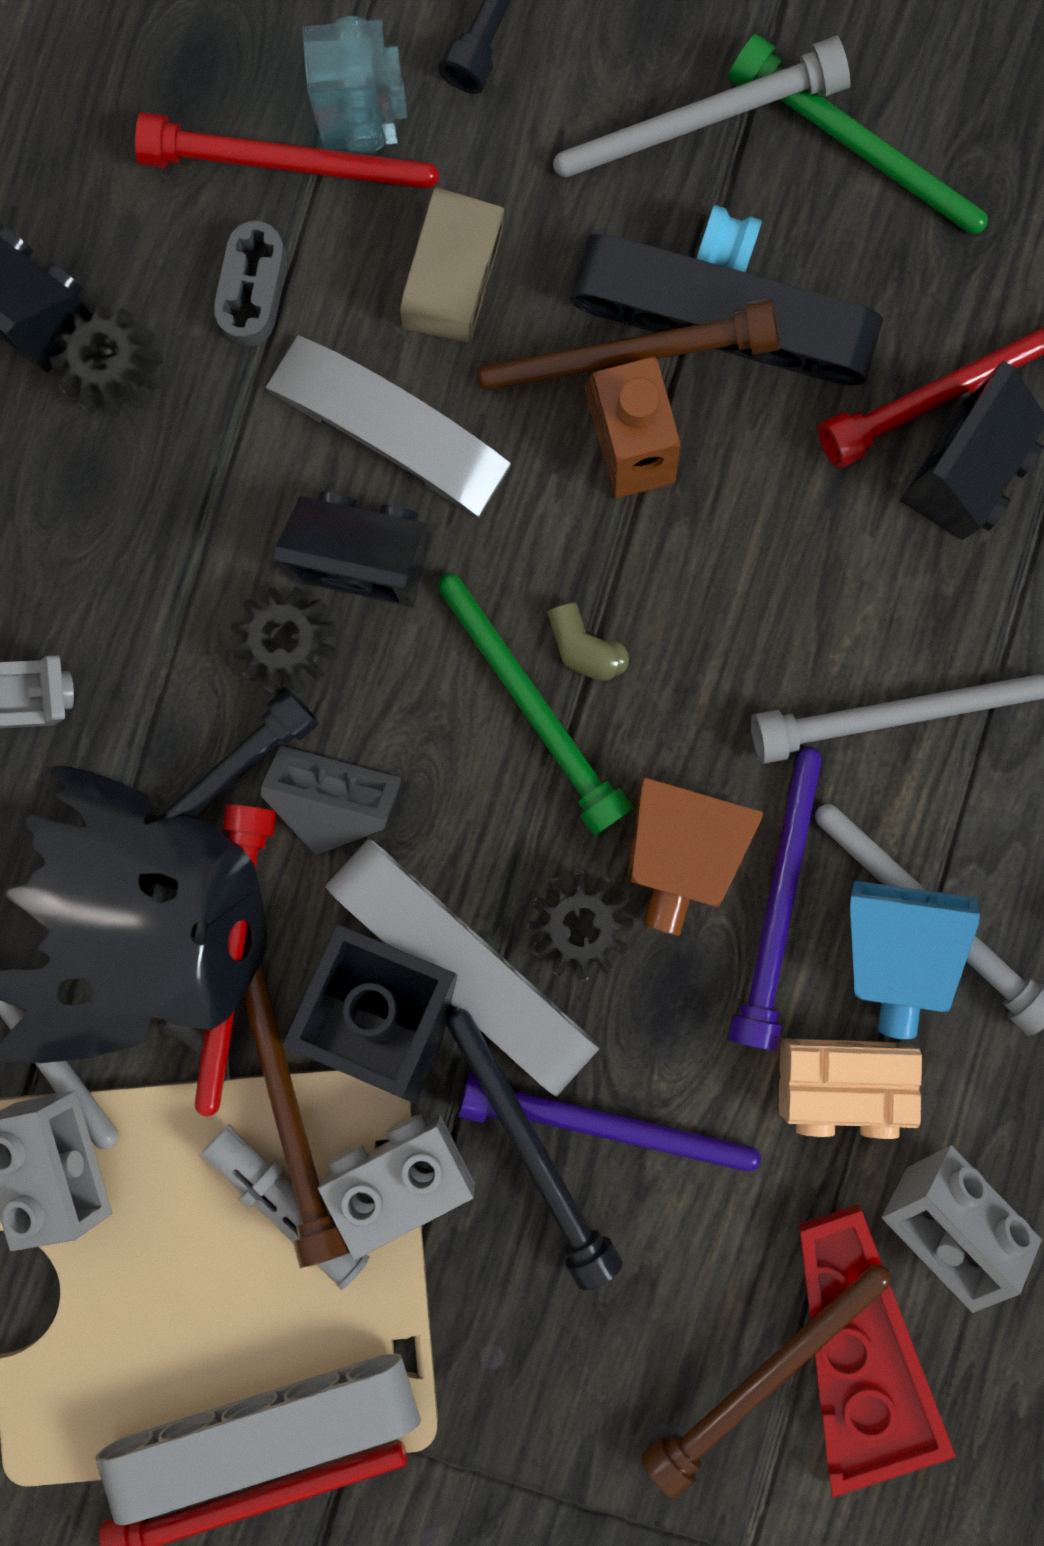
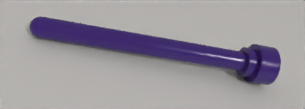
M814 747L802 748L796 757L748 1004L741 1003L739 1015L732 1014L727 1039L736 1043L778 1051L783 1025L777 1024L779 1011L773 1010L822 762L820 752Z
M469 1068L458 1118L484 1123L486 1117L498 1120L489 1100L471 1068ZM513 1090L527 1117L533 1122L746 1172L756 1170L761 1163L759 1151L752 1146Z

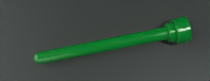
M755 33L734 62L727 80L736 86L743 85L783 70L781 68L783 60L774 55L776 51L774 45ZM806 89L779 99L967 233L979 234L986 228L988 217L982 209L818 93L810 95Z
M453 573L442 575L437 583L439 593L582 797L577 801L584 811L580 818L593 837L635 809L621 787L615 790L609 781L601 782L461 579Z

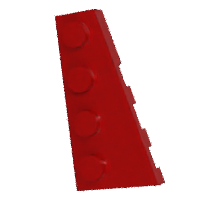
M859 1204L799 1224L811 1320L867 1268L876 1264L882 1265ZM889 1285L880 1296L814 1354L832 1498L956 1457L892 1288Z

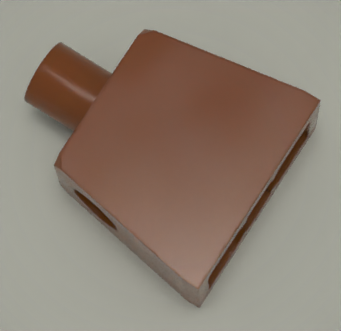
M650 357L592 373L584 388L614 499L675 484L680 441L657 358ZM655 457V461L650 464L634 466L643 459Z
M640 779L636 794L627 880L653 888L643 925L680 936L690 899L719 907L761 822L763 812L652 779Z

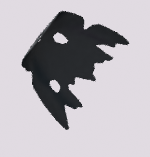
M64 766L53 767L50 773L66 786L56 797L76 809L87 827L53 822L35 815H29L26 819V826L34 835L32 846L44 858L45 865L32 872L26 885L8 890L6 896L48 928L49 933L39 944L38 948L49 956L50 961L40 969L0 970V1001L23 1008L27 1013L1 1041L0 1061L50 1063L93 1058L132 1048L146 1040L149 1022L153 1016H158L175 1026H190L199 1029H213L226 1021L237 1007L253 980L266 951V921L254 863L246 852L233 841L208 824L191 817H170L145 825L144 819L152 809L149 797L142 792L85 770ZM140 874H163L177 880L178 890L176 897L162 903L155 901L141 891L139 885ZM244 920L251 929V946L244 959L234 961L228 950V938L232 927L238 921ZM203 921L207 923V934L204 938L205 943L199 945L192 940L191 932L196 923ZM67 979H85L91 986L92 1000L75 1005L64 1004L58 998L59 985Z

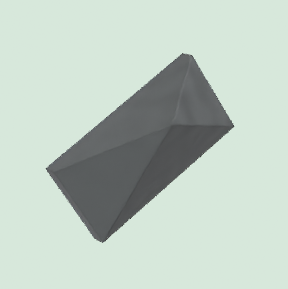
M280 745L261 786L260 796L317 856L383 830L397 796L401 778Z

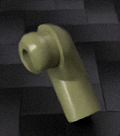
M577 603L561 605L547 611L561 660L569 669L596 681L611 680L615 675L625 672L629 664V655L626 648L617 641L608 643L586 634Z

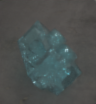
M347 16L337 19L332 24L302 26L307 91L324 149L348 148L350 151L357 153H370L381 149L386 144H398L396 119L407 118L405 88L401 74L398 46L386 47L382 19L367 21L361 17Z

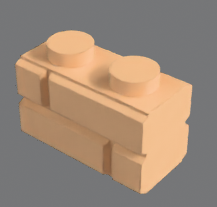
M781 1038L779 1114L788 1124H796V1133L814 1137H829L835 1135V1125L860 1126V1135L878 1139H895L900 1136V1127L919 1128L921 1121V1093L919 1090L922 1076V1054L919 1048L908 1042Z

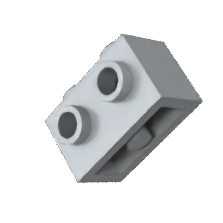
M76 1090L13 1103L0 1110V1222L2 1223L10 1251L74 1241L113 1214Z
M421 1114L412 1116L386 1132L390 1141L369 1152H366L363 1144L357 1145L339 1154L327 1163L331 1171L324 1176L318 1190L354 1261L474 1198L475 1182L441 1115L427 1122L424 1121ZM424 1161L429 1163L432 1167L423 1168L419 1166L416 1162ZM361 1193H366L372 1198L365 1197Z
M952 1145L906 1168L881 1217L972 1313L1021 1294L1042 1241L1030 1228L1029 1224L1007 1204L984 1180L983 1176Z

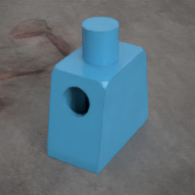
M854 880L850 900L855 997L862 1000L881 1002L878 1031L881 1034L896 1039H913L917 1036L920 1009L946 1012L951 1008L979 925V899L977 897Z

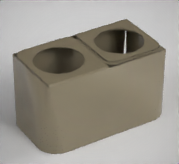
M435 187L403 293L400 309L403 330L471 343L486 292V285L490 278L503 232V207Z

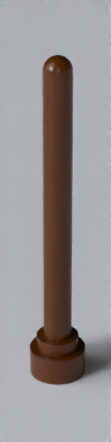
M773 297L747 301L746 309L734 311V318L485 365L477 372V383L484 390H495L612 368L650 357L661 359L738 344L739 350L751 348L753 355L780 350Z
M260 964L253 980L243 995L302 1221L301 1225L296 1226L299 1240L293 1242L299 1268L302 1269L349 1254L350 1251L332 1216H328L324 1200L318 1190L319 1180Z
M878 1264L867 1268L683 1437L678 1434L673 1435L670 1439L661 1437L643 1453L642 1462L655 1484L667 1496L673 1499L679 1497L696 1481L695 1472L701 1467L699 1459L889 1287L891 1275L888 1269Z

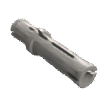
M228 1124L199 1156L214 1167L242 1194L238 1200L247 1209L254 1205L292 1243L299 1240L296 1226L301 1225L302 1221L293 1187L281 1175L284 1168L275 1160L269 1164ZM351 1253L316 1265L342 1290L357 1277L370 1257L366 1254L354 1261Z

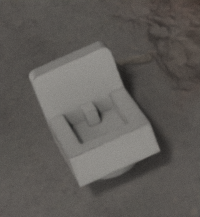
M59 655L45 656L40 661L0 662V728L53 726L65 719V709H72L74 689L70 671H61Z

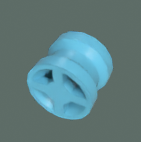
M714 205L696 259L746 272L762 220L750 216L741 221L730 217L726 208Z

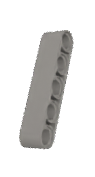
M368 838L326 884L327 890L385 944L456 973L458 976L451 1004L456 1009L462 1008L467 1010L477 1027L551 1094L558 1096L600 1049L598 1044L371 839Z
M396 1353L386 1354L132 1434L103 1448L96 1455L95 1460L114 1523L117 1525H128L393 1441L412 1432L419 1426L421 1418L401 1355Z

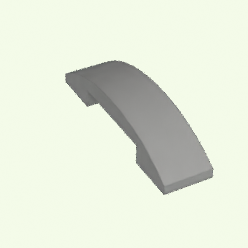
M299 335L265 387L269 393L320 423L324 420L424 481L427 488L478 519L511 467V463L492 448L415 396L345 356Z

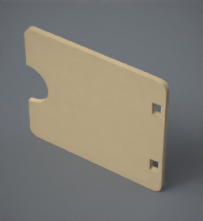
M336 1069L290 1072L319 1184L324 1176L331 1171L327 1164L330 1160L360 1144H363L366 1152L377 1148V1141L389 1140L386 1135L389 1129L413 1116L412 1103ZM263 1075L224 1078L220 1108L216 1114L209 1117L200 1115L195 1109L194 1101L197 1081L88 1090L118 1131L117 1142L111 1148L100 1149L92 1142L113 1214L74 1241L39 1246L49 1257L57 1272L60 1284V1301L54 1321L42 1337L22 1349L0 1354V1438L2 1464L7 1477L12 1482L26 1487L101 1480L95 1457L103 1448L119 1439L371 1358L394 1354L393 1340L408 1339L411 1336L415 1338L417 1373H406L421 1422L412 1432L393 1441H402L407 1453L425 1449L435 1438L438 1413L422 1226L368 1253L367 1255L370 1258L367 1260L368 1262L362 1271L347 1287L340 1290L336 1283L317 1265L300 1269L293 1243L254 1205L247 1209L238 1200L242 1194L214 1167L199 1156L218 1134L230 1124L234 1128L233 1130L269 1164L275 1160L282 1166L284 1171L281 1175L292 1185ZM57 1093L1 1098L0 1110L13 1103L55 1095ZM361 1193L365 1197L372 1198L366 1193ZM325 1204L327 1214L330 1216L331 1214ZM0 1222V1231H4L2 1223Z

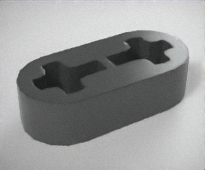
M262 221L245 222L231 233L225 250L214 302V315L219 327L232 343L240 346H255L264 342L271 335L276 321L287 268V253L279 233L271 225ZM257 242H264L269 254L272 256L271 258L261 257L258 261L255 277L250 276L251 265L246 254L243 252L244 250L254 251L257 247ZM247 291L252 292L251 303L259 318H248L245 327H238L235 318L230 313L232 310L242 311Z

